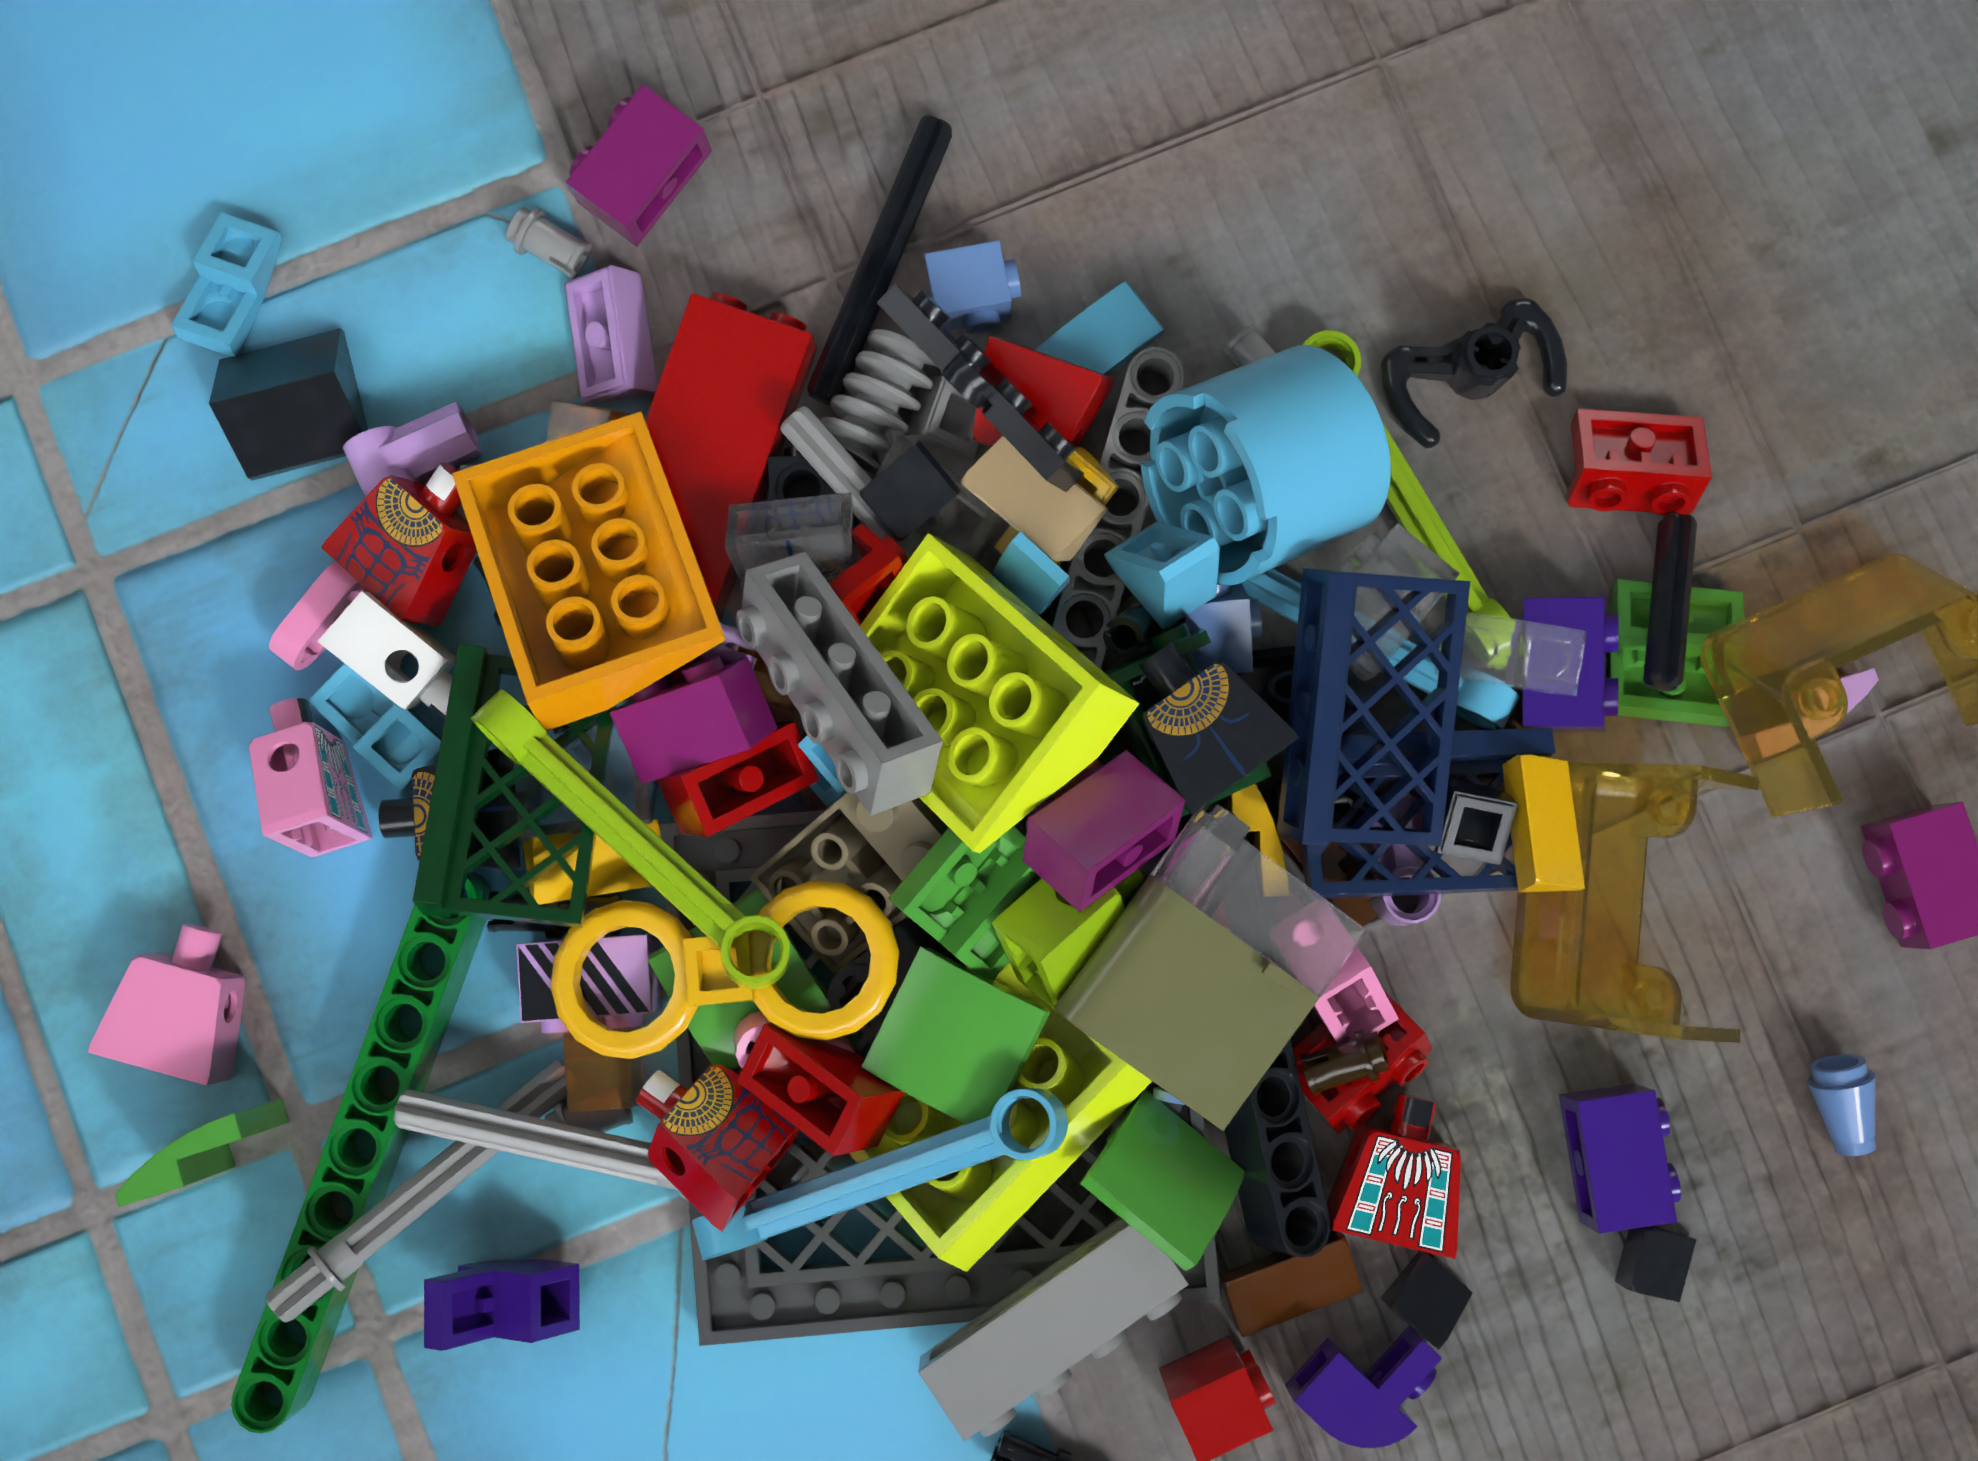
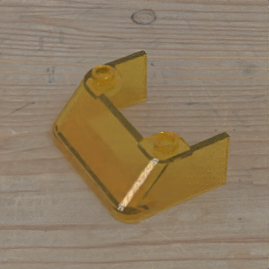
M1889 554L1713 631L1705 639L1701 650L1703 669L1772 818L1830 807L1844 801L1815 738L1836 729L1846 716L1848 709L1847 694L1836 669L1922 630L1966 725L1978 724L1977 592L1907 555Z
M1568 762L1585 889L1577 891L1518 893L1510 991L1515 1006L1525 1016L1537 1020L1679 1040L1740 1043L1741 1029L1680 1022L1682 996L1678 982L1670 972L1661 967L1638 964L1648 838H1673L1685 832L1695 817L1698 789L1758 791L1759 777L1704 765Z

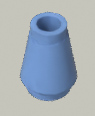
M1838 1054L1815 1060L1810 1065L1812 1076L1808 1078L1807 1084L1830 1139L1833 1141L1835 1152L1843 1156H1860L1873 1152L1876 1149L1874 1138L1876 1135L1875 1072L1867 1069L1866 1059L1859 1055Z

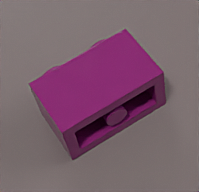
M642 84L632 98L626 97L616 105L609 117L608 129L594 147L589 145L579 152L570 167V177L566 184L578 204L637 247L712 150L704 129Z
M719 655L700 660L682 669L685 678L669 683L666 676L635 693L631 696L632 699L610 712L641 785L749 750L778 729L747 656L726 664L722 663Z
M1125 750L1104 766L1100 763L1095 764L1081 776L1076 786L1057 799L1053 797L1046 799L1031 812L1026 821L1027 833L1022 861L1075 909L1081 912L1175 841L1186 799L1129 751Z
M1963 802L1932 804L1861 826L1866 840L1862 846L1863 857L1870 872L1878 878L1886 901L1883 905L1884 921L1890 933L1899 940L1901 947L1934 949L1978 935V845Z

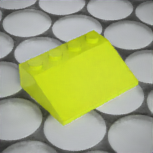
M930 533L926 535L860 625L863 632L943 740L930 794L919 798L972 851L977 853L985 850L1096 760L1140 704L971 556Z
M1010 962L994 980L1051 1012L1012 1091L1028 1088L1044 1089L1054 1094L1061 1101L1068 1118V1129L1063 1143L1056 1151L1044 1157L1018 1160L1005 1154L886 1196L939 1259L965 1272L972 1268L1152 1082V1080L1074 1026L1019 982ZM904 1093L878 1147L849 1154L858 1163L962 1126L965 1123ZM1022 1098L1011 1110L1009 1128L1015 1141L1026 1148L1034 1149L1041 1145L1048 1136L1050 1129L1048 1113L1044 1106L1033 1098Z

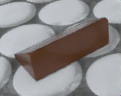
M1331 1231L1328 1241L1322 1250L1311 1257L1302 1258L1275 1252L1218 1274L1242 1338L1363 1292L1346 1237L1342 1232Z

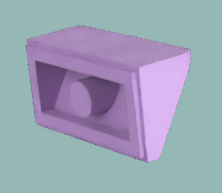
M610 265L565 282L581 402L584 404H594L655 393L658 384L641 275L635 271Z

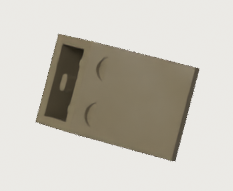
M846 792L750 875L749 878L758 888L760 887L769 901L786 888L812 880L846 883L872 897L891 921L893 928L907 915L888 898L949 827L920 798L870 816L855 793L849 794ZM817 907L797 914L788 922L833 974H836L869 947L865 933L854 919L835 908Z

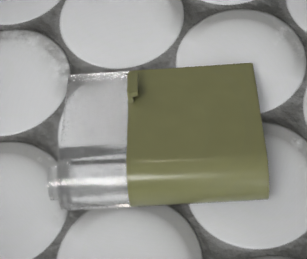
M1216 805L1210 814L1199 809L1192 815L1054 1005V1008L1089 1037L1224 1131L1368 930L1243 839L1251 828L1223 807Z

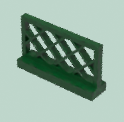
M458 644L412 902L423 915L450 918L451 914L582 928L596 833L582 822L581 833L557 850L537 823L563 805V803L553 796L529 814L509 789V787L525 777L529 772L520 764L500 778L488 763V751L493 743L479 730L471 720V717L499 691L502 674L518 676L512 657L488 654L484 646ZM528 704L525 705L524 707H525L532 715H534V714L532 713L530 707L528 706ZM616 705L606 711L586 717L578 723L574 721L567 724L570 729L554 740L562 748H565L578 738L593 756L591 769L588 772L602 785L605 782L614 723L610 712L616 709ZM597 725L594 744L585 732ZM486 772L493 781V784L482 791ZM502 793L522 820L489 842L476 825L478 810ZM528 829H531L550 856L518 879L499 855L498 851ZM475 836L483 848L471 856ZM578 850L574 871L565 859ZM490 857L512 883L489 901L463 898L467 874ZM556 865H559L573 883L569 909L539 906L526 888ZM520 893L528 905L506 902Z

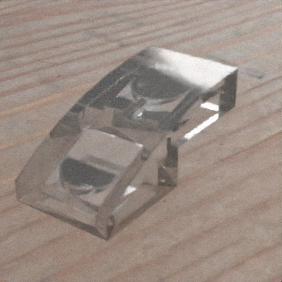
M1467 613L1460 679L1576 697L1587 632L1585 630L1538 622ZM1440 643V645H1439V650H1440V651H1441L1442 643ZM1437 667L1435 669L1436 675L1439 674V670L1437 669Z

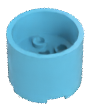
M1310 345L1293 346L1166 395L1153 404L1144 420V423L1151 430L1150 460L1140 463L1146 495L1156 521L1215 537L1220 547L1217 584L1236 585L1361 530L1378 517L1387 499L1391 478L1390 452L1385 429L1378 410L1368 391L1354 372L1336 356L1318 347Z

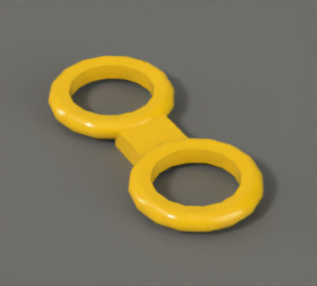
M812 880L784 889L760 909L759 916L768 917L776 921L783 928L785 924L801 912L817 907L835 908L854 919L865 933L871 953L869 975L856 997L844 1007L827 1013L807 1012L789 1002L776 985V982L762 989H747L733 982L723 968L721 948L708 936L693 938L678 917L653 903L620 900L592 909L584 916L582 928L571 927L568 930L554 956L550 987L557 1015L574 1039L598 1054L607 1057L635 1059L661 1051L687 1029L699 1006L753 1001L770 1023L796 1038L828 1041L857 1032L882 1011L896 984L899 949L891 921L872 897L843 882ZM625 927L641 928L657 937L670 953L675 972L673 995L663 1013L647 1027L631 1032L613 1030L597 1021L585 1005L580 986L582 965L592 946L607 933ZM751 930L741 934L738 938L736 937L731 944L730 953L734 965L738 968L737 971L751 977L764 976L773 971L771 962L773 945L776 941L775 936H771L761 930Z

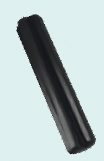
M1677 512L1665 514L1663 520L1658 523L1643 681L1648 688L1660 689L1665 692L1676 690L1678 685H1681L1684 680L1697 532L1695 518L1692 515H1681Z

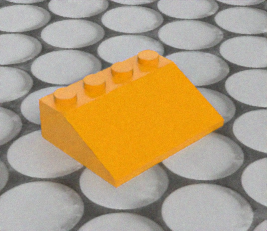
M642 411L452 473L526 702L536 720L546 731L612 708L725 641L724 633Z

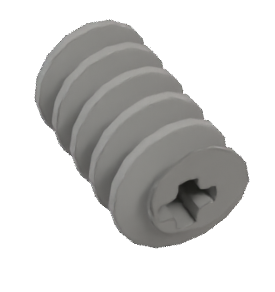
M875 329L868 336V343L874 352L862 351L855 358L856 365L863 374L849 373L843 379V386L851 396L839 394L833 396L830 402L831 408L839 418L825 416L820 419L822 424L858 465L875 475L881 473L883 469L872 457L874 451L889 454L895 453L896 447L884 434L887 429L907 432L909 426L897 414V411L900 407L919 411L921 404L909 390L912 386L931 389L934 383L924 373L922 368L924 364L936 366L911 338L884 329Z

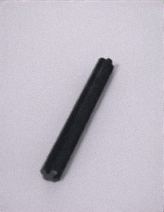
M925 115L918 124L807 386L809 396L818 402L831 406L830 402L833 396L844 394L843 379L846 374L852 373L855 368V358L862 351L880 309L877 302L888 290L952 138L951 125L942 119Z

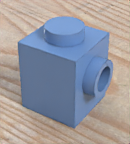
M1000 240L925 254L931 298L950 316L942 325L947 331L964 328V333L982 334L998 329L1001 326L1000 321L1011 319V299L1021 297V288L1015 259L1003 260Z
M1242 583L1236 585L1217 584L1216 597L1178 620V624L1185 622L1189 632L1199 627L1207 631L1211 643L1191 652L1200 671L1214 661L1221 659L1236 674L1253 672L1252 638L1261 637L1262 635L1258 599L1249 598Z

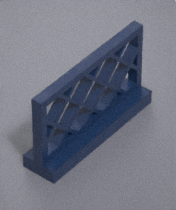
M1303 568L1288 725L1295 731L1299 739L1285 748L1277 825L1278 833L1302 845L1328 846L1329 841L1441 846L1470 581ZM1357 587L1376 588L1391 607V610L1367 632L1354 616ZM1394 590H1408L1411 592L1401 600ZM1430 592L1447 593L1444 622L1428 635L1410 610ZM1401 620L1418 645L1393 667L1375 642ZM1353 634L1357 641L1351 645ZM1440 643H1442L1441 651L1437 647ZM1366 651L1384 676L1363 696L1358 698L1347 684L1348 669ZM1428 656L1439 670L1437 688L1420 701L1403 677ZM1394 687L1411 711L1386 733L1368 709ZM1346 701L1350 707L1344 712ZM1435 709L1433 718L1430 713ZM1359 718L1378 742L1354 764H1351L1340 751L1342 733ZM1421 722L1432 736L1430 753L1413 768L1396 744ZM1387 753L1404 774V777L1379 799L1361 776ZM1339 767L1342 770L1343 774L1337 778ZM1426 776H1427V784L1423 781V779H1424ZM1353 784L1370 808L1351 826L1333 825L1335 800ZM1413 788L1425 801L1422 829L1402 828L1389 812ZM1379 819H1381V821H1382V822L1385 824V826H1386V827H1371V826H1373Z
M1552 728L1454 731L1449 779H1458L1463 782L1498 788L1504 781L1502 765L1516 755L1530 754L1548 758L1556 753ZM1409 732L1396 746L1414 768L1430 753L1432 736L1429 732ZM1371 733L1342 734L1340 751L1351 764H1354L1378 741ZM1386 753L1361 777L1365 782H1370L1368 786L1374 792L1382 781L1398 782L1404 777V774ZM1339 767L1337 778L1343 774L1342 770ZM1479 778L1493 779L1486 785ZM1353 784L1344 793L1354 802L1336 823L1333 822V825L1345 826L1360 807L1365 811L1370 808ZM1415 788L1409 791V793L1416 800L1397 821L1402 828H1405L1425 803ZM1381 819L1377 821L1383 827H1386L1385 824L1381 821ZM1511 831L1509 833L1504 853L1512 845ZM1336 842L1357 860L1361 866L1348 881L1324 882L1321 853L1327 846L1301 844L1307 900L1518 891L1515 865L1504 856L1500 865L1484 862L1474 876H1461L1441 859L1443 854L1437 853L1435 850L1432 851L1426 845H1405L1424 863L1411 879H1398L1377 861L1390 844H1378L1373 852L1369 854L1358 843ZM1495 867L1503 875H1488V873ZM1431 869L1440 876L1437 878H1424ZM1368 871L1378 879L1361 881Z

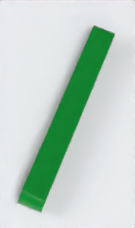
M475 872L467 874L465 890L467 891L468 899L488 901L491 888L486 880ZM414 904L272 1289L310 1259L307 1250L314 1245L317 1249H320L339 1232L342 1233L385 1198L409 1130L401 1129L395 1125L394 1111L397 1101L404 1090L410 1089L424 1092L487 920L485 917L466 915L455 917L452 914L450 918L423 915ZM431 943L438 945L442 949L446 960L442 973L436 978L429 975L422 964V954ZM407 1004L415 1007L422 1017V1030L416 1038L406 1035L400 1026V1013ZM383 1066L392 1069L398 1076L400 1086L395 1099L387 1098L378 1089L377 1077ZM359 1129L368 1131L375 1139L377 1148L373 1160H366L356 1151L354 1140ZM336 1191L348 1196L352 1202L353 1216L350 1222L338 1218L333 1211L332 1198ZM358 1269L344 1280L347 1286L340 1292L335 1287L331 1288L295 1318L305 1328L307 1335L305 1345H299L291 1340L286 1330L287 1322L280 1320L266 1303L232 1396L231 1407L233 1416L241 1427L254 1433L270 1432L307 1405L313 1394ZM264 1381L271 1382L279 1388L283 1397L282 1407H275L267 1401L263 1392Z

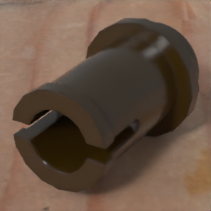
M1361 1029L1355 1031V1039L1310 1054L1307 1052L1300 1055L1301 1063L1303 1066L1306 1065V1067H1303L1306 1080L1314 1095L1367 1076L1374 1082L1380 1079L1381 1072L1390 1070L1389 1059L1377 1031L1365 1034Z

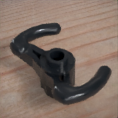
M1530 298L1513 299L1502 307L1500 317L1496 323H1486L1480 329L1468 330L1462 337L1443 346L1412 347L1399 345L1393 348L1384 356L1381 363L1382 388L1390 411L1402 429L1422 447L1432 448L1436 446L1440 441V432L1421 414L1412 401L1407 389L1408 379L1412 377L1445 381L1457 395L1467 399L1488 398L1510 380L1519 369L1516 362L1521 349L1519 339L1523 332H1529L1533 335L1540 349L1543 362V389L1545 393L1551 397L1560 396L1566 390L1567 359L1562 338L1552 319L1536 301ZM1446 359L1445 363H1438V362H1440V361Z

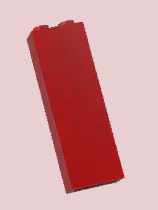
M713 292L709 299L691 293L645 422L719 623H721L749 544L747 539H751L754 530L752 504L756 505L758 519L769 488L768 457L780 456L786 436L782 433L780 426L797 409L817 348L812 333L806 331L807 325L792 316L772 312L768 319L747 312L748 306L730 295ZM696 657L693 661L666 675L668 682L671 683L685 678L682 669L700 661L701 657Z

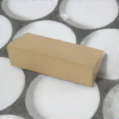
M1004 436L965 473L960 481L964 487L1018 532L1021 531L1054 561H1071L1108 510L1106 506L1077 483L1065 492L1047 482Z

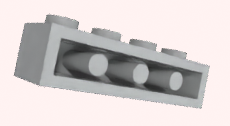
M802 552L747 569L742 606L736 614L739 634L747 647H755L768 666L769 675L775 689L781 695L787 694L799 711L803 727L810 740L815 744L820 743L834 762L836 774L842 787L849 794L855 793L870 816L930 794L943 740L807 553Z
M1120 1217L921 1355L918 1373L963 1441H966L979 1431L984 1437H988L1006 1426L1017 1413L1013 1407L1034 1392H1036L1039 1398H1043L1063 1386L1072 1376L1069 1368L1091 1353L1094 1359H1099L1115 1350L1127 1338L1124 1330L1146 1315L1152 1321L1172 1310L1182 1299L1179 1291L1189 1284L1182 1270L1173 1260Z

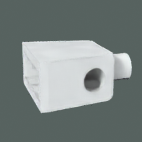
M361 591L317 642L404 710L417 708L423 702L445 720L453 677L448 672L454 667L456 657L417 623L401 621L370 592ZM408 653L412 654L419 663L418 672L412 679L408 678L402 671V661Z

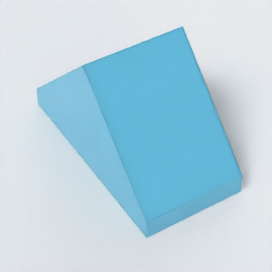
M1155 522L1104 554L1112 570L1163 630L1216 597L1220 547L1214 536Z

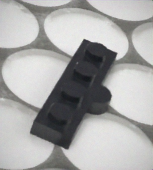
M895 283L877 304L941 370L944 378L967 401L978 409L980 407L983 408L981 411L983 415L1047 482L1067 492L1085 474L1069 458L1077 450L1073 443L1049 421L1042 428L1039 427L1026 413L1034 405L1033 402L1007 377L998 384L984 369L991 362L989 356L966 334L963 333L956 340L942 326L950 316L927 293L921 290L914 298Z

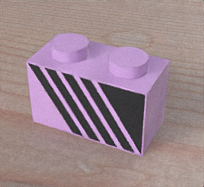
M650 933L602 937L590 949L582 965L580 986L585 1005L594 1017H605L606 1026L610 1028L645 1025V1014L662 1009L661 983L648 961V956L659 949L657 937ZM563 940L516 944L521 1023L541 1022V1033L569 1032L557 1015L550 987L554 956Z

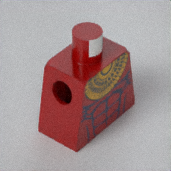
M441 462L426 485L394 475L383 478L321 546L328 555L401 621L440 626L477 552L468 521L457 512L461 505V500L452 473L460 470L447 463Z
M720 1064L709 1066L689 1090L662 1070H657L648 1079L636 1098L637 1104L661 1120L647 1153L649 1160L714 1227L723 1232L792 1148L800 1130L739 1084L737 1079L740 1074Z

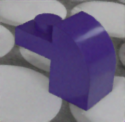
M544 1259L482 1261L458 1265V1272L424 1279V1348L444 1351L493 1337L534 1343L580 1330L578 1263Z
M1408 1326L1365 1373L1327 1337L1290 1378L1285 1387L1293 1401L1330 1436L1354 1447L1379 1448L1404 1439L1418 1427L1400 1405L1407 1397L1411 1400L1416 1399L1429 1388L1437 1374V1370L1434 1367L1443 1358L1414 1329Z

